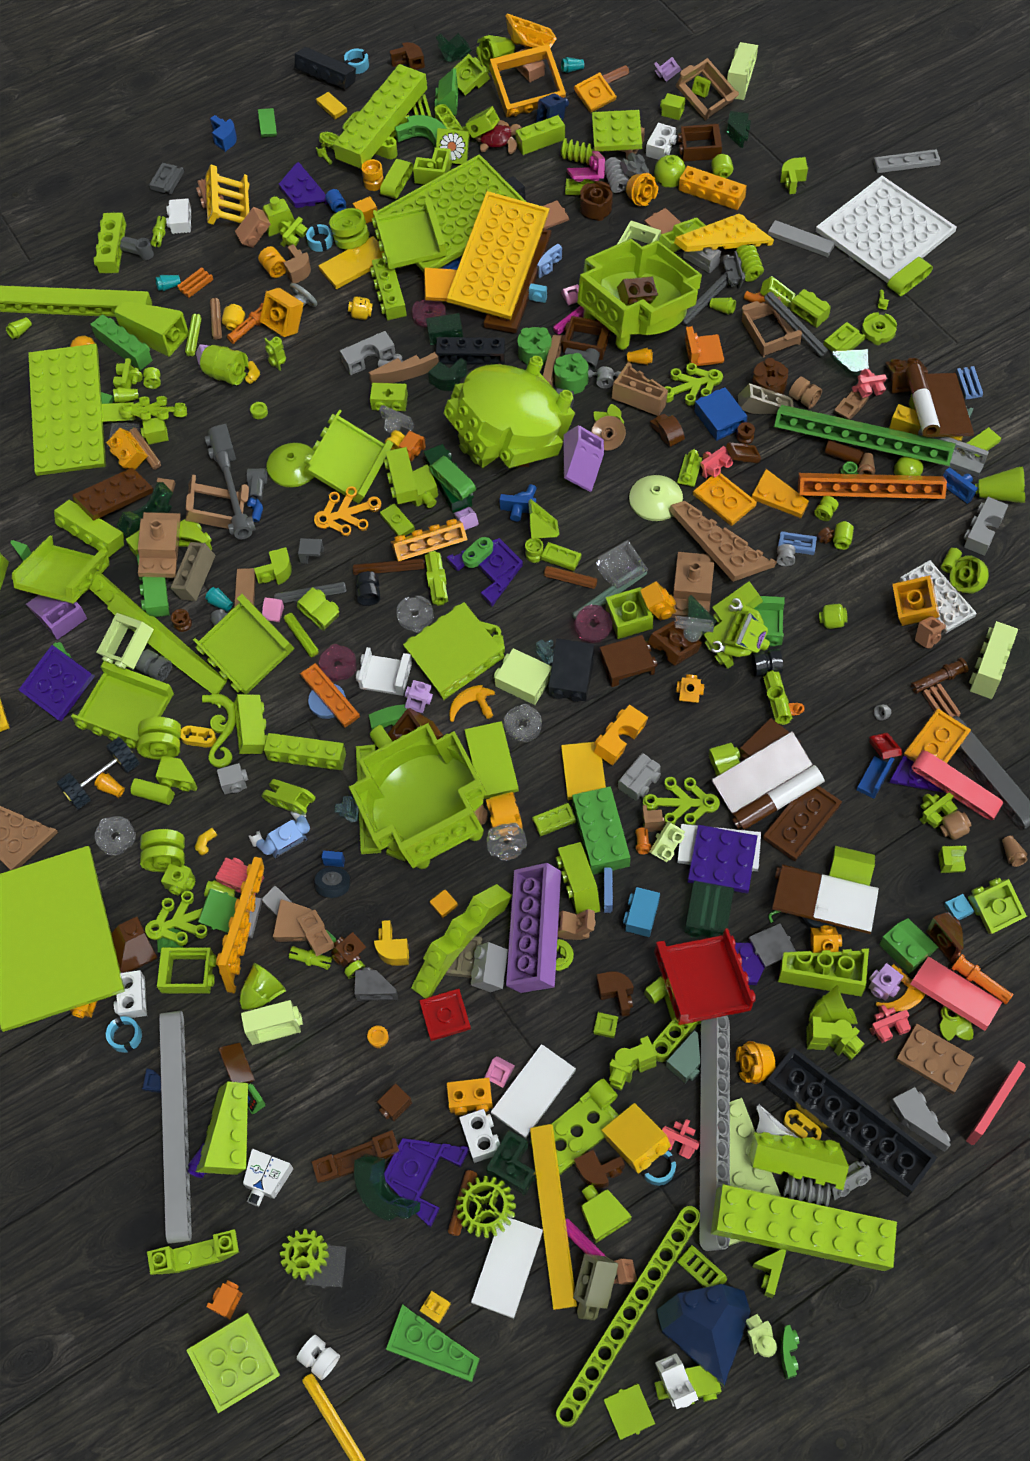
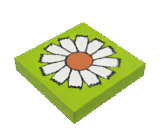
M437 128L436 147L451 149L452 163L463 164L468 159L470 131Z

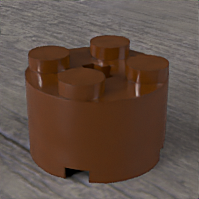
M594 181L593 184L586 183L581 188L580 209L582 215L602 221L604 217L611 213L613 193L607 183Z
M767 358L754 368L752 384L783 395L787 386L789 370L781 362L775 361L773 358Z

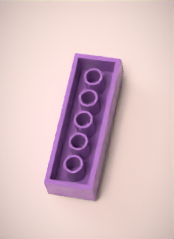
M548 863L514 870L506 986L520 993L555 987L561 871Z

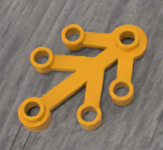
M350 486L346 489V496L339 510L331 513L334 505L340 501L339 493L331 492L327 506L324 511H320L315 515L314 522L318 528L326 529L330 527L341 532L343 536L351 534V527L347 524L340 525L334 520L342 519L358 527L359 530L365 531L368 529V521L365 519L359 520L351 515L366 510L377 512L381 509V500L378 497H370L367 502L348 508L352 499L357 495L356 488ZM354 490L355 493L353 495H350L348 491ZM336 495L338 498L337 500H332L331 497ZM376 501L377 505L373 506L371 502ZM325 517L327 520L325 522H321L320 518ZM364 522L366 523V526L362 528L360 527V523ZM348 528L349 532L344 533L343 529Z

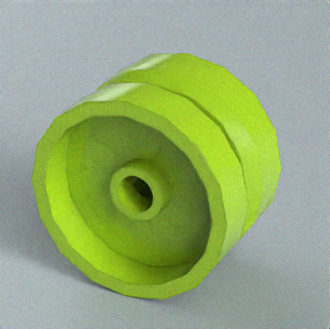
M348 208L337 212L331 217L329 225L335 243L339 248L354 249L360 247L369 239V230L361 210Z
M151 717L140 721L138 725L139 739L137 740V751L140 755L155 760H161L162 756L172 758L178 756L181 744L179 740L181 737V725L177 721L165 717Z
M169 829L151 830L142 834L140 838V848L142 850L140 854L141 867L153 872H165L169 864L179 867L184 865L185 854L183 849L185 847V837L183 834Z

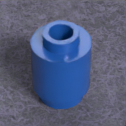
M332 189L327 192L325 199L332 211L337 213L346 209V201L339 190Z

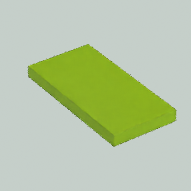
M502 721L465 729L473 767L487 792L483 799L509 792H518L519 788Z

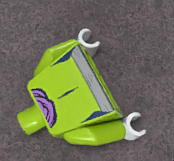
M733 599L732 602L736 603L737 607L729 605L728 608L732 612L737 611L725 638L724 644L726 646H723L719 641H715L713 643L719 645V650L711 649L713 653L723 651L727 655L743 657L749 656L751 653H758L760 649L763 651L767 650L770 642L765 639L768 628L764 625L760 613L747 605H741L739 599Z

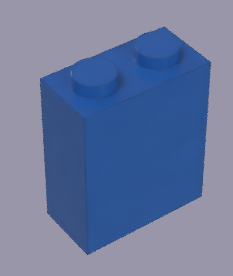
M725 387L715 390L712 394L695 401L694 412L716 441L736 432L741 423L747 422L746 413Z

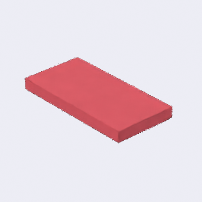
M929 956L911 982L912 986L986 1031L1002 1004L997 998Z
M1018 1061L1008 1073L966 1139V1142L974 1145L984 1134L1025 1069L1024 1063Z

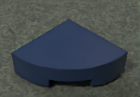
M146 1069L142 1089L144 1091L162 1093L161 1077L159 1074L151 1069Z

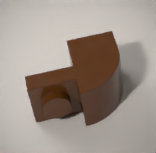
M405 42L402 43V48L389 51L392 67L399 64H408V67L414 70L425 68L422 50L414 43Z
M620 972L597 974L600 999L605 1000L617 997L621 1017L630 1015V1008H633L631 994H633L634 990L631 980Z
M594 1150L574 1159V1165L583 1182L588 1186L593 1184L595 1188L608 1187L609 1181L607 1177L615 1178L621 1175L625 1167L621 1156L601 1166Z

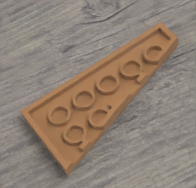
M682 501L670 506L669 511L733 582L775 567L777 563L772 558L768 560L762 556L763 552L758 549L756 551L748 546V542L727 528H720L716 525L717 522L715 520H708L702 516L700 510L688 502Z
M0 806V861L9 870L20 868L58 833L57 830L46 827L37 821L27 819L23 815Z

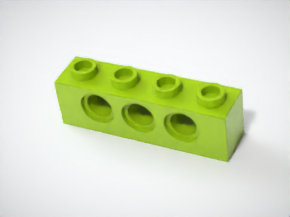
M103 213V219L100 220L101 231L98 232L99 243L96 244L97 255L94 257V265L97 266L99 273H119L122 255L120 245L123 236L125 237L126 222L123 213Z

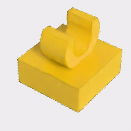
M431 1291L420 1312L440 1324L451 1303Z

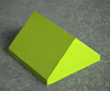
M530 499L528 503L531 539L557 537L559 535L558 521Z
M835 846L829 876L870 886L875 866V855Z

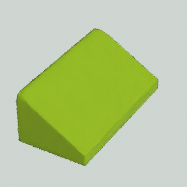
M125 403L101 404L103 422L135 420V416L131 418L121 416L119 407Z

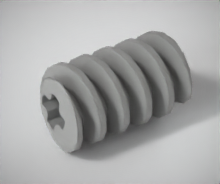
M611 157L605 161L604 170L611 191L613 193L626 191L629 178L623 173L620 165L621 161Z
M789 1175L782 1197L789 1194V1199L798 1197V1201L806 1199L807 1203L815 1202L817 1205L823 1204L828 1207L831 1196L830 1184L825 1183L821 1187L820 1184L815 1183L813 1185L812 1178H808L804 1183L803 1177L802 1180H795L793 1176Z

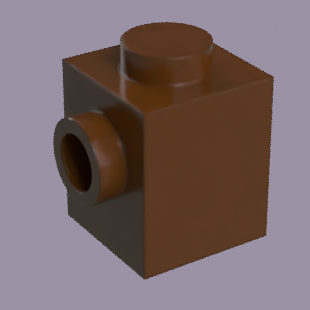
M395 1083L377 1101L380 1107L378 1111L385 1119L390 1117L395 1121L412 1104L411 1098Z

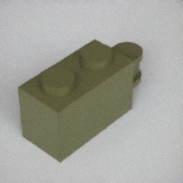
M584 1254L573 1299L579 1302L577 1310L579 1319L594 1321L598 1317L599 1309H607L614 1280L617 1275L618 1263L606 1256Z

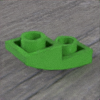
M258 109L261 137L277 136L274 109Z
M406 704L387 707L369 714L371 728L374 729L378 725H382L383 728L391 724L394 726L407 710L405 708Z
M790 1325L784 1327L781 1338V1361L785 1379L795 1377L797 1375L796 1370H799L795 1356L790 1355V1352L797 1350L799 1338L796 1330H792Z

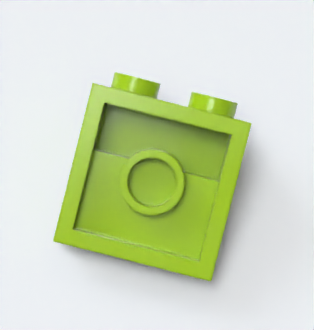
M470 54L454 67L457 71L458 89L465 96L475 86L480 88L490 79L488 75L490 73L484 65L481 66L480 61L476 57L473 58Z
M996 878L989 882V887L985 889L983 886L977 887L971 891L972 895L968 896L976 915H980L988 934H993L1027 917L1009 879L1001 880V878Z

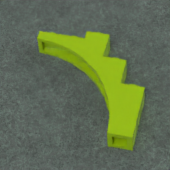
M496 884L473 896L465 913L452 919L445 935L430 944L423 958L425 962L411 988L425 999L432 997L438 984L455 959L490 921L505 911L512 895Z

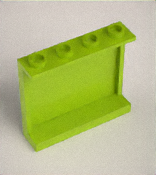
M431 197L424 198L425 206L381 217H377L376 210H373V227H377L375 230L377 240H381L378 241L380 251H384L382 258L384 263L388 264L389 269L447 256L445 242Z
M339 410L336 415H331L327 422L330 426L328 428L325 427L320 434L322 440H317L312 448L315 451L314 454H309L304 463L307 466L304 471L345 496L348 487H355L357 495L352 500L359 504L365 497L386 458V451H390L394 443L390 440H387L385 444L341 418L339 416L341 410ZM349 490L348 493L353 495L355 491Z
M50 535L12 572L14 588L74 604L91 586L96 574H102L109 566L108 550L101 549L94 556L53 545V538Z
M241 594L236 598L240 602L200 641L196 638L193 640L197 643L196 649L202 655L206 653L209 656L208 662L213 667L218 666L221 669L219 671L221 676L226 680L229 678L233 682L231 686L238 693L242 691L246 695L295 648Z
M465 602L455 606L451 612L439 617L435 623L425 627L422 632L415 637L409 638L403 644L407 653L412 656L443 700L505 657L502 649Z
M104 661L101 665L104 673L78 716L72 714L71 717L75 722V726L82 730H91L94 734L107 736L112 741L120 737L128 747L132 749L137 748V740L139 739L138 725L140 721L151 717H161L174 695L173 690L169 684Z

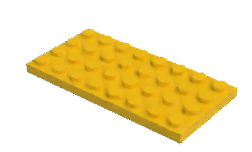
M487 191L448 293L447 302L511 320L550 208Z

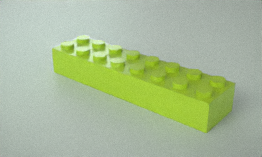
M399 64L334 142L335 158L362 168V164L374 156L395 130V127L399 125L427 90L426 74Z
M723 1184L716 1189L711 1234L886 1271L894 1266L897 1222Z

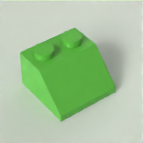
M453 68L439 80V86L436 88V98L438 99H435V107L440 104L447 105L453 115H457L458 106L456 68Z
M909 918L895 925L883 936L879 944L908 974L912 973L928 956L938 949V946Z

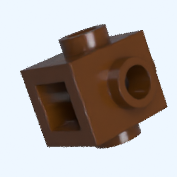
M352 932L345 939L340 937L334 943L335 948L331 953L333 954L334 961L345 967L347 964H352L361 958L359 954L366 946Z

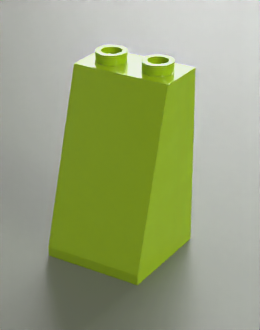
M124 300L114 311L119 327H124L127 333L136 336L138 341L145 343L148 347L168 357L188 337V328L183 313L179 310Z

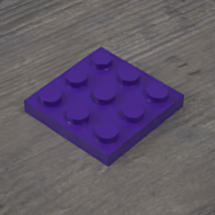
M51 645L19 688V691L62 722L95 676L57 647Z
M698 825L688 882L748 893L758 835Z

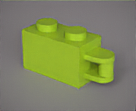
M701 1366L685 1369L688 1380L694 1388L698 1399L703 1398L704 1402L717 1399V1395L722 1391L716 1377L709 1371L706 1372ZM662 1381L655 1382L658 1400L668 1399L669 1397L666 1394Z

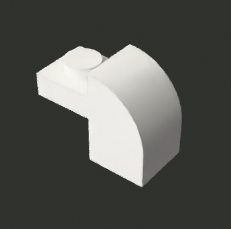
M677 1354L655 1362L667 1395L676 1409L688 1407L692 1402L698 1400L697 1394L688 1380L683 1363Z

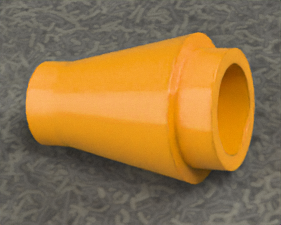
M644 348L628 352L627 361L648 365V363L653 361L652 349Z
M102 772L94 784L98 790L118 798L125 791V788L109 773L105 774Z

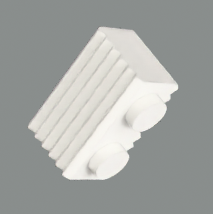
M189 198L169 200V206L166 207L167 215L169 216V218H166L167 227L171 229L172 234L190 233L191 205Z

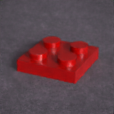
M460 989L419 1000L431 1041L471 1030Z

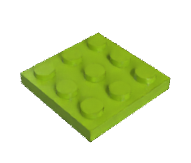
M639 110L592 112L594 151L642 149Z
M249 1313L187 1349L218 1413L280 1376Z

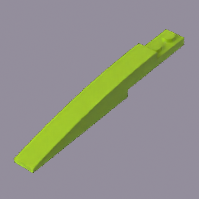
M96 574L89 589L108 605V610L114 615L119 613L142 621L154 630L147 642L149 645L209 692L218 694L221 692L227 681L158 619L154 616H149L103 574Z

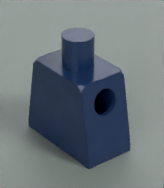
M556 93L539 99L536 123L559 115L561 120H563L565 108L569 106L568 99L562 98Z

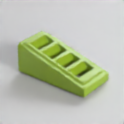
M772 276L764 280L760 293L765 296L767 293L772 292L776 297L780 296L781 302L785 306L791 308V302L795 297V293Z
M693 1245L677 1261L703 1288L724 1284L727 1281L726 1275ZM696 1255V1260L688 1266L687 1263ZM701 1262H703L704 1264L702 1265V1267L697 1272H695L694 1270L697 1268V1266ZM710 1269L711 1271L703 1279L701 1276ZM715 1275H717V1277L709 1285L708 1283L714 1278Z

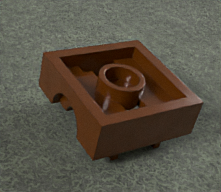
M674 620L653 632L648 644L654 649L664 650L668 657L667 660L676 666L696 654L702 642Z

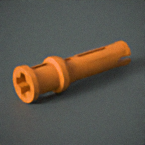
M263 303L259 305L260 307L257 310L250 312L249 317L227 335L228 340L232 344H235L237 340L255 325L261 324L260 318Z
M962 954L951 969L957 970L966 976V980H973L1006 1005L1014 994L981 972L980 966L973 965Z

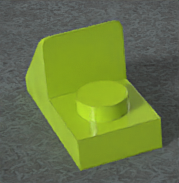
M784 1249L755 1262L752 1266L769 1273V1275L765 1274L761 1287L765 1289L764 1296L773 1298L775 1295L786 1254Z

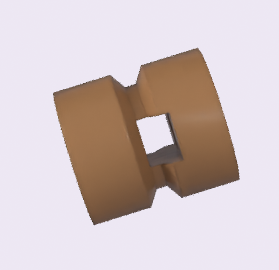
M799 377L789 391L790 397L797 401L801 400V404L807 408H812L822 394L820 387L815 384L810 385V381L804 377Z

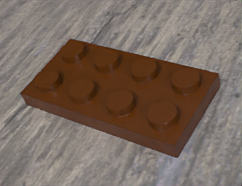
M130 468L73 494V501L94 521L153 493V487L133 468Z
M818 785L792 801L763 835V839L796 862L841 806L842 801Z

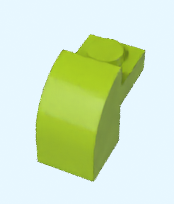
M806 157L793 158L783 164L780 183H785L789 194H796L797 182L806 181L808 171Z
M286 547L269 552L272 564L254 568L259 584L268 583L276 579L279 585L290 577L292 566Z

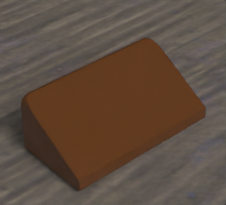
M241 1043L218 1048L231 1082L251 1083L255 1081Z

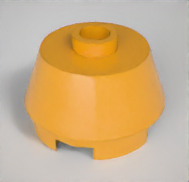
M649 173L633 175L627 182V195L638 206L649 205L648 203L652 198L655 199L658 193V185L655 182L656 178Z
M748 1041L743 1046L737 1048L736 1062L740 1061L742 1070L739 1076L745 1083L758 1084L770 1077L775 1071V1057L768 1045Z

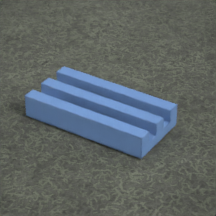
M974 366L970 367V369L965 367L963 370L958 368L956 374L964 398L982 397L983 391ZM963 375H965L967 384L970 388L971 394H969Z
M781 531L778 546L790 544L795 547L796 553L814 555L817 537Z
M604 868V913H611L613 906L612 869Z

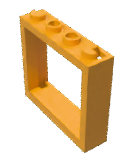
M549 44L490 59L489 69L506 117H515L518 114L530 113L538 109V100L550 94L510 104L499 71L547 59L558 91L554 93L562 98L566 97V92Z

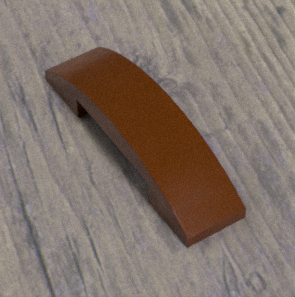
M393 1130L373 1137L372 1141L339 1154H330L312 1161L317 1182L321 1183L349 1175L398 1153L399 1147Z

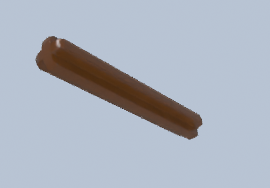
M422 558L354 564L353 573L358 575L366 571L384 573L424 569L425 565Z

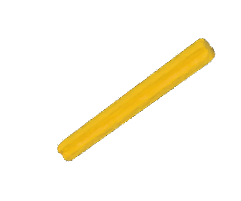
M313 1374L307 1375L302 1382L350 1461H366Z

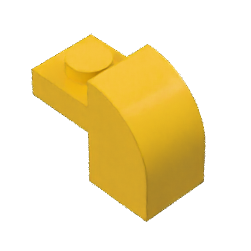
M390 920L382 921V928H379V940L374 941L378 956L389 965H409V945L407 939L392 940Z

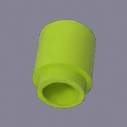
M843 521L835 526L833 542L837 549H848L852 543L854 527L849 522Z

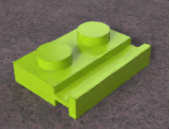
M846 322L824 340L823 345L833 353L839 354L840 358H844L865 340V335L860 334L859 330Z

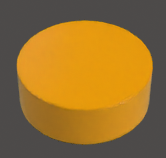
M374 1026L368 1031L367 1038L371 1046L381 1048L387 1044L389 1035L383 1026Z

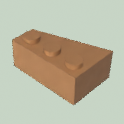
M628 362L613 383L612 399L659 416L666 406L668 390L653 379H647L643 372H637Z

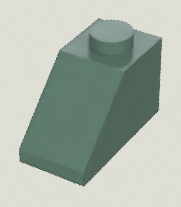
M695 1030L666 1063V1067L685 1084L689 1079L693 1081L700 1073L698 1070L700 1066L698 1033Z

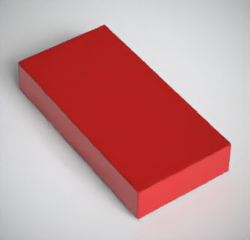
M888 733L869 737L870 744L882 759L902 755V749Z

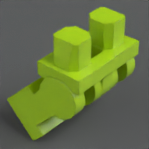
M813 1016L806 1029L807 1049L825 1050L827 1046L835 1049L834 1052L838 1056L843 1052L850 1060L861 1051L860 1049L864 1046V1043L857 1037L860 1031L856 1027L852 1029L851 1024L846 1020L827 1023L821 1022V1017Z
M648 1036L640 1039V1045L631 1049L621 1048L616 1052L615 1060L612 1059L610 1063L611 1076L609 1081H611V1087L622 1091L625 1082H631L633 1071L638 1069L641 1073L656 1067L657 1055Z

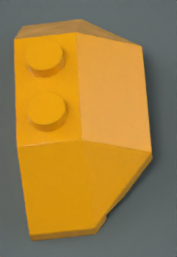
M508 13L505 16L508 33L516 45L521 44L525 47L535 48L549 44L551 48L557 39L551 28Z

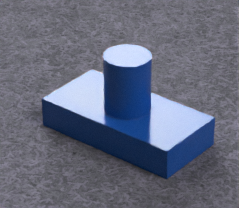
M950 467L945 470L943 477L947 480L946 488L967 504L971 502L978 487L972 484V476L970 474L961 476Z
M501 494L500 509L511 511L510 519L520 521L522 513H529L528 501L532 499L536 502V498Z

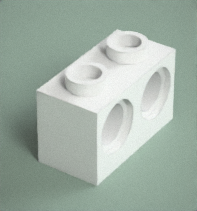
M658 123L646 144V156L659 160L661 157L669 155L672 145H675L677 141L676 128Z
M140 970L121 973L124 988L130 982H133L130 988L125 989V992L117 994V1001H114L115 1013L120 1017L126 1016L130 1018L147 1016L145 976ZM129 1002H134L131 1008H126Z
M484 1109L459 1117L474 1163L499 1155L497 1148L501 1147L497 1134H492L491 1127H494L490 1114L486 1115ZM475 1121L483 1122V1126L480 1129L472 1128V1124ZM482 1141H487L490 1143V1147L482 1150L479 1148V1144Z

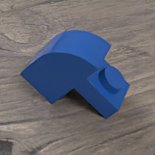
M214 115L210 118L214 143L226 152L237 141L234 123L231 119L225 122Z

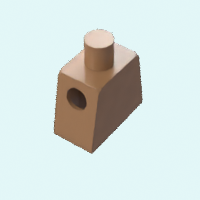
M281 899L273 934L275 941H307L297 918L312 910Z

